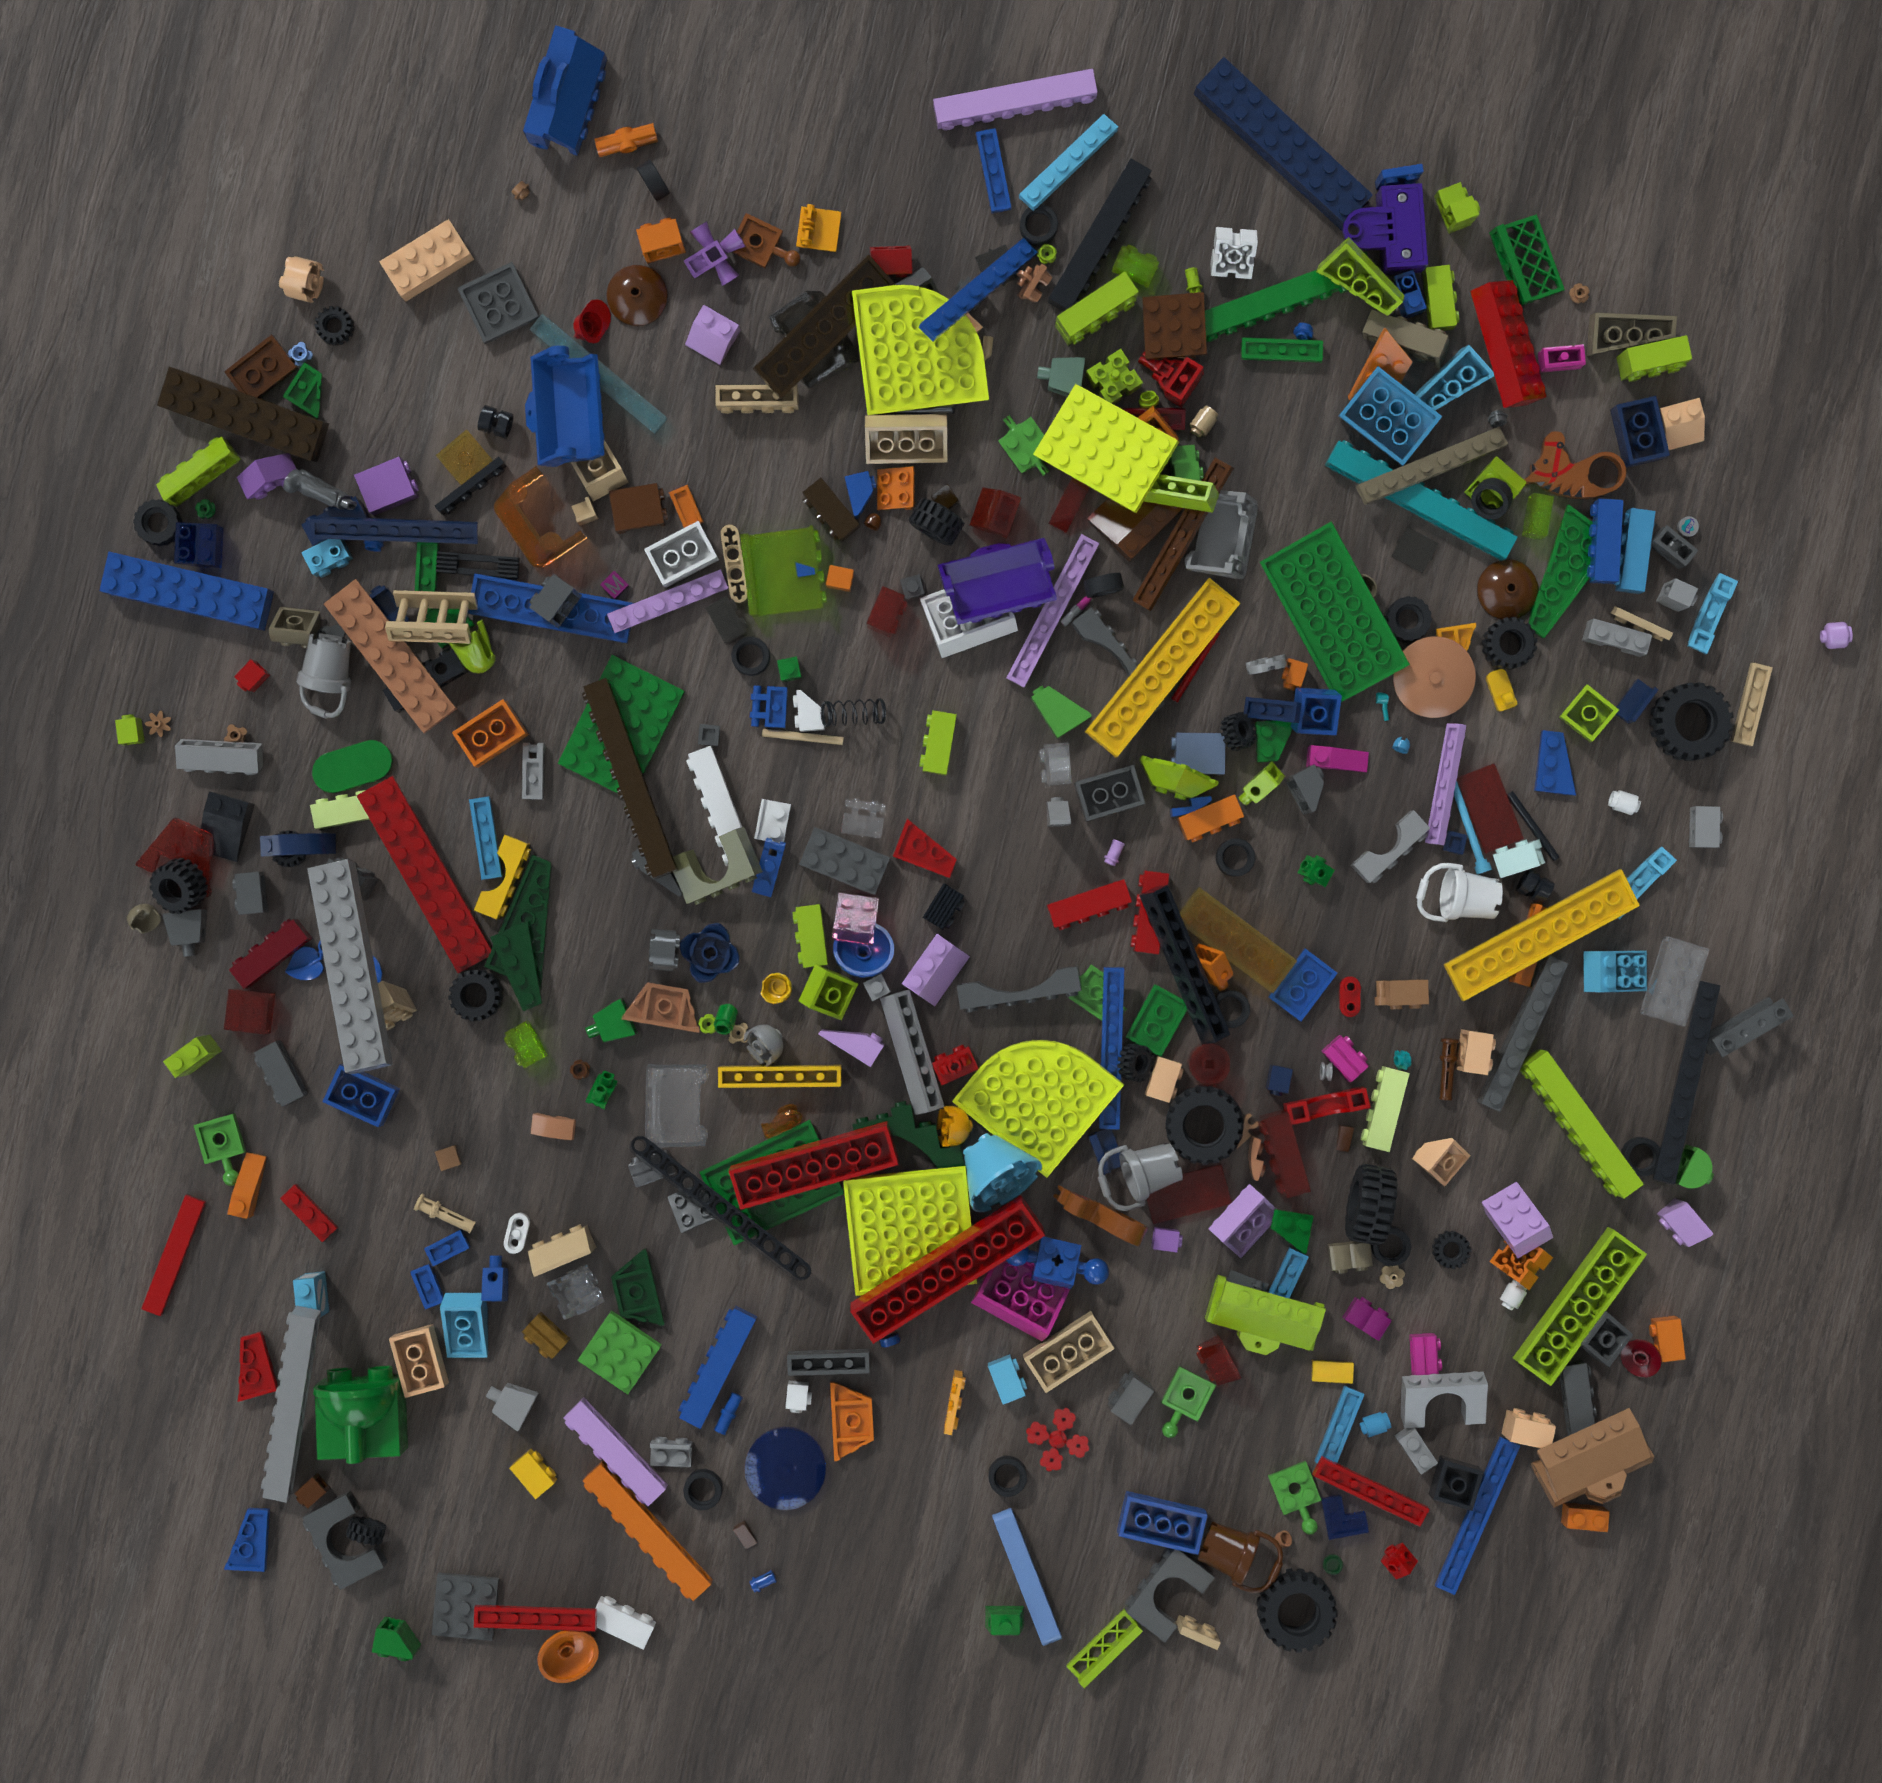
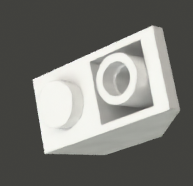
M796 690L797 695H793L794 708L798 707V715L795 716V727L799 728L800 732L825 730V726L821 721V707L804 692Z

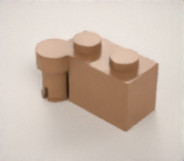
M1428 980L1376 981L1375 1005H1389L1390 1009H1403L1402 1005H1409V1009L1422 1008V1004H1429Z

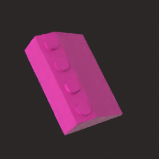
M1004 1261L986 1272L971 1303L1040 1341L1048 1337L1070 1289L1031 1280L1034 1263L1026 1262L1021 1266H1012L1007 1261Z

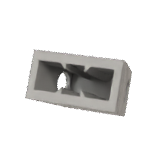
M507 1383L502 1391L491 1386L486 1397L496 1402L492 1413L513 1429L519 1431L539 1393Z

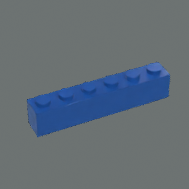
M735 1306L734 1310L729 1309L724 1319L728 1321L725 1328H719L715 1336L718 1341L715 1347L710 1346L706 1357L709 1359L706 1365L701 1364L697 1375L700 1377L697 1383L692 1382L687 1392L691 1394L688 1401L683 1400L678 1409L681 1412L680 1419L701 1429L756 1321V1315L738 1306Z

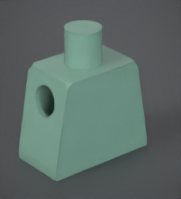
M1052 358L1051 368L1039 366L1037 379L1049 380L1047 390L1068 397L1075 384L1079 386L1082 384L1085 358Z

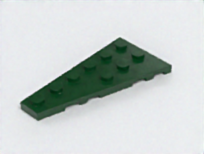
M532 854L499 933L529 921L540 989L542 990L552 862ZM493 945L484 967L507 976Z

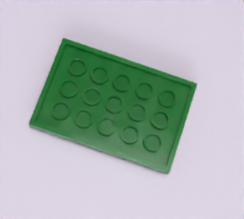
M611 655L599 680L607 678L610 682L644 775L685 691ZM587 704L557 764L618 793V781L613 780L610 769L612 765L610 761L605 759L603 750L606 748L604 743L598 740L596 731L599 729L597 724L593 723L590 718L589 712L592 710L590 704Z
M809 1119L699 1173L705 1184L740 1210L729 1174L731 1165L819 1141L820 1139ZM840 1182L740 1211L764 1230H768L844 1194V1190ZM718 1203L716 1209L719 1214H723L725 1207L723 1204ZM733 1216L732 1224L735 1227H739L741 1219L738 1216ZM725 1226L734 1246L744 1241ZM750 1228L748 1230L749 1238L757 1235L755 1229Z

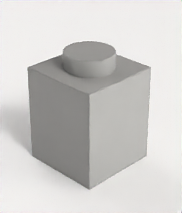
M882 973L863 983L872 1001L891 992Z

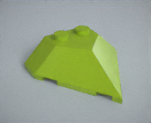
M1140 756L1139 762L1151 786L1156 787V792L1165 795L1167 792L1175 794L1174 798L1186 801V798H1193L1218 786L1219 781L1211 779L1195 769H1191L1188 765H1180L1156 758L1152 759L1147 756Z

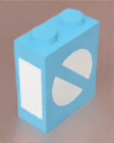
M325 1271L305 1273L293 1280L296 1306L321 1310L320 1318L329 1312Z

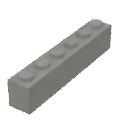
M910 990L880 998L914 1114L928 1113L944 1107Z

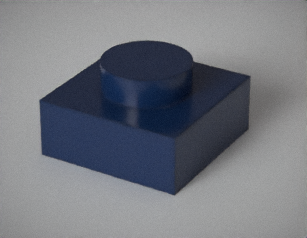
M1447 830L1442 850L1463 855L1468 835Z

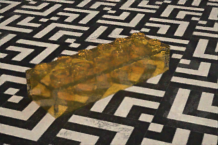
M1200 887L1194 890L1179 910L1188 932L1208 947L1223 951L1232 965L1270 993H1274L1297 962L1295 958Z

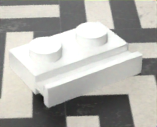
M762 799L754 839L766 841V838H771L774 842H784L791 804Z

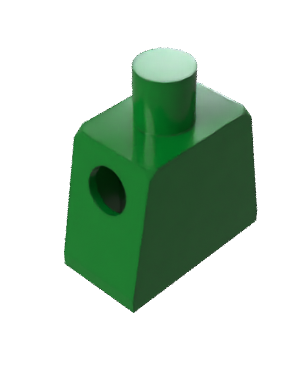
M623 998L618 999L593 1015L595 1024L585 1027L590 1039L600 1035L603 1042L638 1034L632 1021L621 1020L627 1010Z
M985 1606L986 1629L991 1635H1020L1024 1628V1606Z

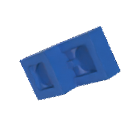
M1212 797L1190 798V807L1170 809L1171 817H1176L1196 811L1208 804Z

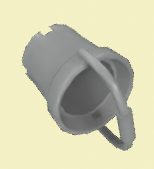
M310 634L303 667L298 672L296 680L297 684L300 685V697L305 707L310 710V713L325 719L334 718L344 709L347 692L351 690V679L349 678L351 641L347 639L345 644L342 643V637L330 634H319L318 639H313L314 634ZM305 688L326 693H341L339 707L336 711L330 713L322 708L311 706L306 699Z
M1167 1142L1137 1151L1128 1149L1127 1145H1123L1105 1153L1099 1163L1098 1180L1103 1196L1106 1197L1109 1204L1121 1211L1134 1210L1144 1206L1145 1200L1149 1198L1151 1193L1183 1179L1182 1169L1177 1165L1179 1159L1172 1145ZM1120 1152L1119 1160L1125 1182L1131 1195L1138 1202L1133 1205L1122 1206L1113 1201L1110 1196L1111 1192L1106 1176L1103 1173L1106 1160Z

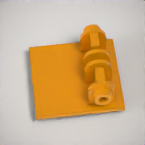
M807 204V207L801 206L796 247L836 252L841 212L818 209L812 204Z

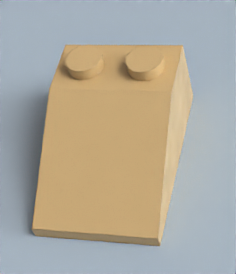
M605 440L604 456L594 460L571 462L593 502L607 495L609 491L616 490L629 483Z

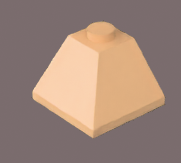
M1453 1138L1424 1143L1416 1151L1412 1159L1445 1187L1471 1155Z

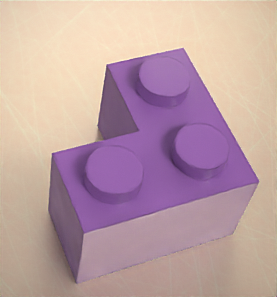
M289 453L255 460L237 479L247 499L256 498V500L266 497L268 495L267 492L275 489L277 486L283 487L285 478L296 467Z

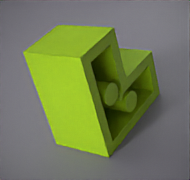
M1461 182L1438 190L1434 196L1448 234L1472 225L1479 216V203L1477 200L1474 201L1472 195L1468 197V192L1465 187H1462Z

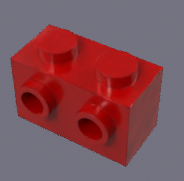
M910 246L870 247V256L887 275L895 274V277H907V274H912V249Z

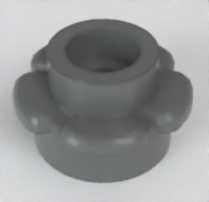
M1502 410L1493 411L1491 416L1488 417V422L1494 428L1504 426L1507 423L1506 418L1508 414Z

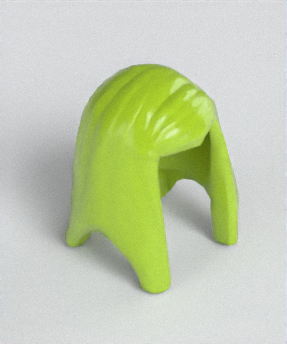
M483 620L477 622L479 627L477 632L473 631L471 633L470 644L449 643L463 666L470 672L479 674L489 670L496 661Z

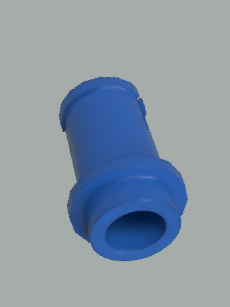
M770 1570L757 1578L752 1577L753 1580L749 1582L754 1592H761L762 1588L774 1582L776 1583L777 1580L773 1571Z

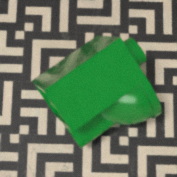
M392 1366L368 1368V1376L352 1377V1368L327 1370V1378L322 1379L313 1387L316 1414L317 1460L346 1459L347 1464H356L363 1462L366 1458L401 1456L408 1448L406 1398L404 1397L399 1375H393Z

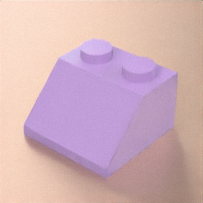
M703 305L692 324L685 345L721 365L741 330L735 322Z
M1674 1198L1657 1213L1661 1218L1659 1220L1660 1224L1666 1230L1670 1229L1673 1232L1672 1238L1679 1245L1683 1244L1690 1247L1713 1235V1232L1690 1205L1682 1200Z

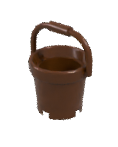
M1214 1521L1211 1522L1208 1528L1209 1533H1207L1203 1540L1197 1560L1226 1574L1233 1581V1586L1246 1592L1259 1593L1270 1588L1273 1582H1276L1283 1566V1551L1278 1541L1259 1530L1245 1533ZM1260 1537L1274 1544L1278 1552V1559L1274 1563L1268 1577V1582L1261 1587L1252 1588L1243 1585V1582L1254 1560Z

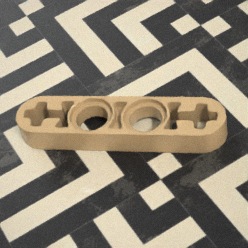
M726 525L721 530V541L731 599L735 603L742 604L747 601L749 592L740 534L735 526ZM728 529L736 532L732 539L733 543L738 542V545L726 547V543L730 544L728 536H724V534L728 533ZM730 549L738 550L739 556L737 559L731 560L728 558L727 553ZM733 569L742 571L740 579L734 580L731 578V571ZM744 582V585H740V590L745 592V595H742V599L738 600L737 596H734L737 593L736 585L732 587V583L739 584Z

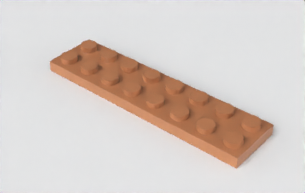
M357 579L353 580L324 603L328 611L424 734L457 709L405 641L388 640L385 625L386 621L389 620Z

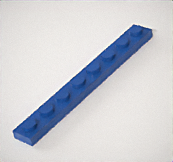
M1025 238L1021 239L921 322L919 328L934 342L1034 258L1038 251Z
M1104 967L1101 1066L1121 1081V1074L1118 1072L1121 1068H1117V1064H1120V1061L1117 1060L1118 1057L1121 1058L1122 1056L1120 1052L1122 1051L1124 967ZM1121 1090L1099 1115V1129H1120Z
M1501 1436L1499 1437L1483 1474L1473 1511L1467 1510L1435 1583L1437 1588L1453 1595L1456 1594L1519 1451V1444L1510 1442Z

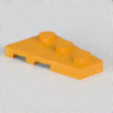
M954 1370L946 1414L944 1434L952 1435L953 1429L957 1430L959 1418L956 1417L957 1409H961L962 1398L959 1396L961 1389L964 1390L966 1378L963 1377L962 1371Z

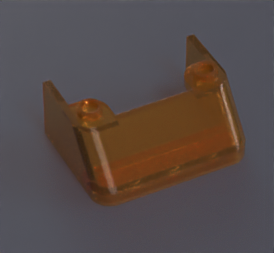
M537 466L509 484L495 501L494 511L530 564L535 568H544L587 537L581 530L565 541L555 532H548L542 537L539 536L518 505L527 497L528 491L526 487L543 476V473Z

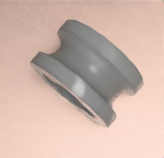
M1321 1062L1320 1080L1326 1078L1328 1081H1331L1333 1073L1332 1063L1325 1065L1324 1062Z

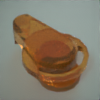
M787 1104L777 1110L778 1115L775 1116L771 1123L761 1124L765 1138L774 1137L800 1123L802 1114L797 1111L796 1105Z

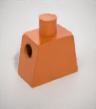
M1198 944L1195 947V951L1209 984L1216 986L1219 991L1225 990L1229 986L1227 981L1233 976V971L1226 954L1223 951Z

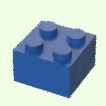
M1296 688L1294 702L1302 704L1299 723H1291V728L1296 733L1337 735L1342 695L1336 690Z

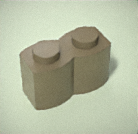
M1355 1241L1327 1244L1330 1269L1336 1271L1337 1274L1347 1273L1348 1269L1356 1268V1271H1366L1368 1267L1373 1266L1370 1244Z

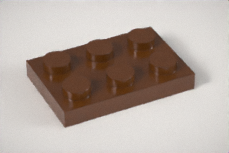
M270 335L225 370L224 373L238 391L261 398L296 371L298 367L275 336Z

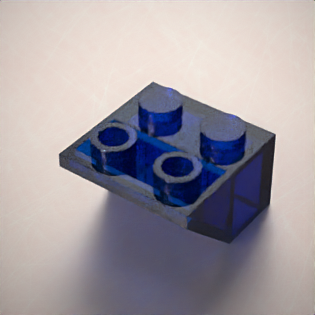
M176 522L174 563L204 568H222L224 528L217 524Z

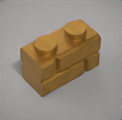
M541 1311L522 1331L525 1334L523 1338L532 1345L534 1343L540 1348L538 1350L543 1357H550L551 1359L571 1339Z

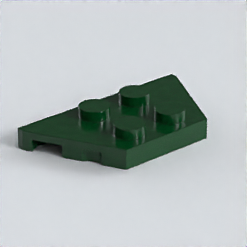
M644 1248L611 1276L614 1293L621 1317L633 1318L638 1321L663 1326L665 1321L647 1248Z

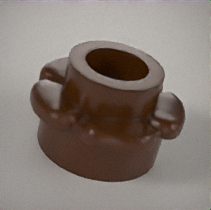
M576 1060L570 1067V1073L577 1080L585 1079L590 1074V1066L587 1062Z

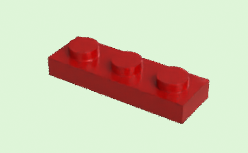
M294 1184L280 1198L321 1242H324L339 1228L297 1184Z

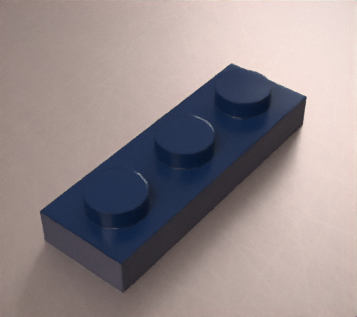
M1246 697L1244 714H1247L1248 718L1299 723L1302 703Z

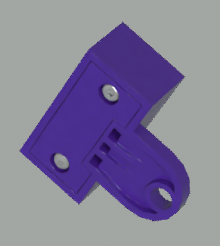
M1422 183L1381 186L1376 194V207L1354 210L1348 215L1343 224L1342 233L1344 240L1349 237L1362 251L1380 250L1381 271L1385 275H1399L1414 270V273H1422L1428 265ZM1351 225L1356 226L1358 234L1351 235L1348 232V227Z

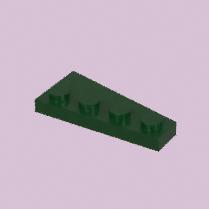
M525 921L490 937L523 1012L543 1003L536 970V960L533 953V943L530 936L529 921Z

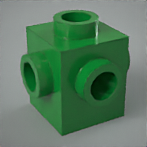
M1307 855L1297 873L1304 877V882L1312 886L1317 884L1326 887L1335 869L1325 864L1327 860L1318 855L1315 858Z

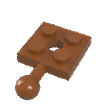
M745 214L737 232L746 247L731 253L765 269L772 254L784 258L788 266L794 267L799 264L800 255L797 251L790 250L787 252L777 247L783 230L752 215ZM759 236L762 239L761 243L758 246H753L750 243L752 237Z

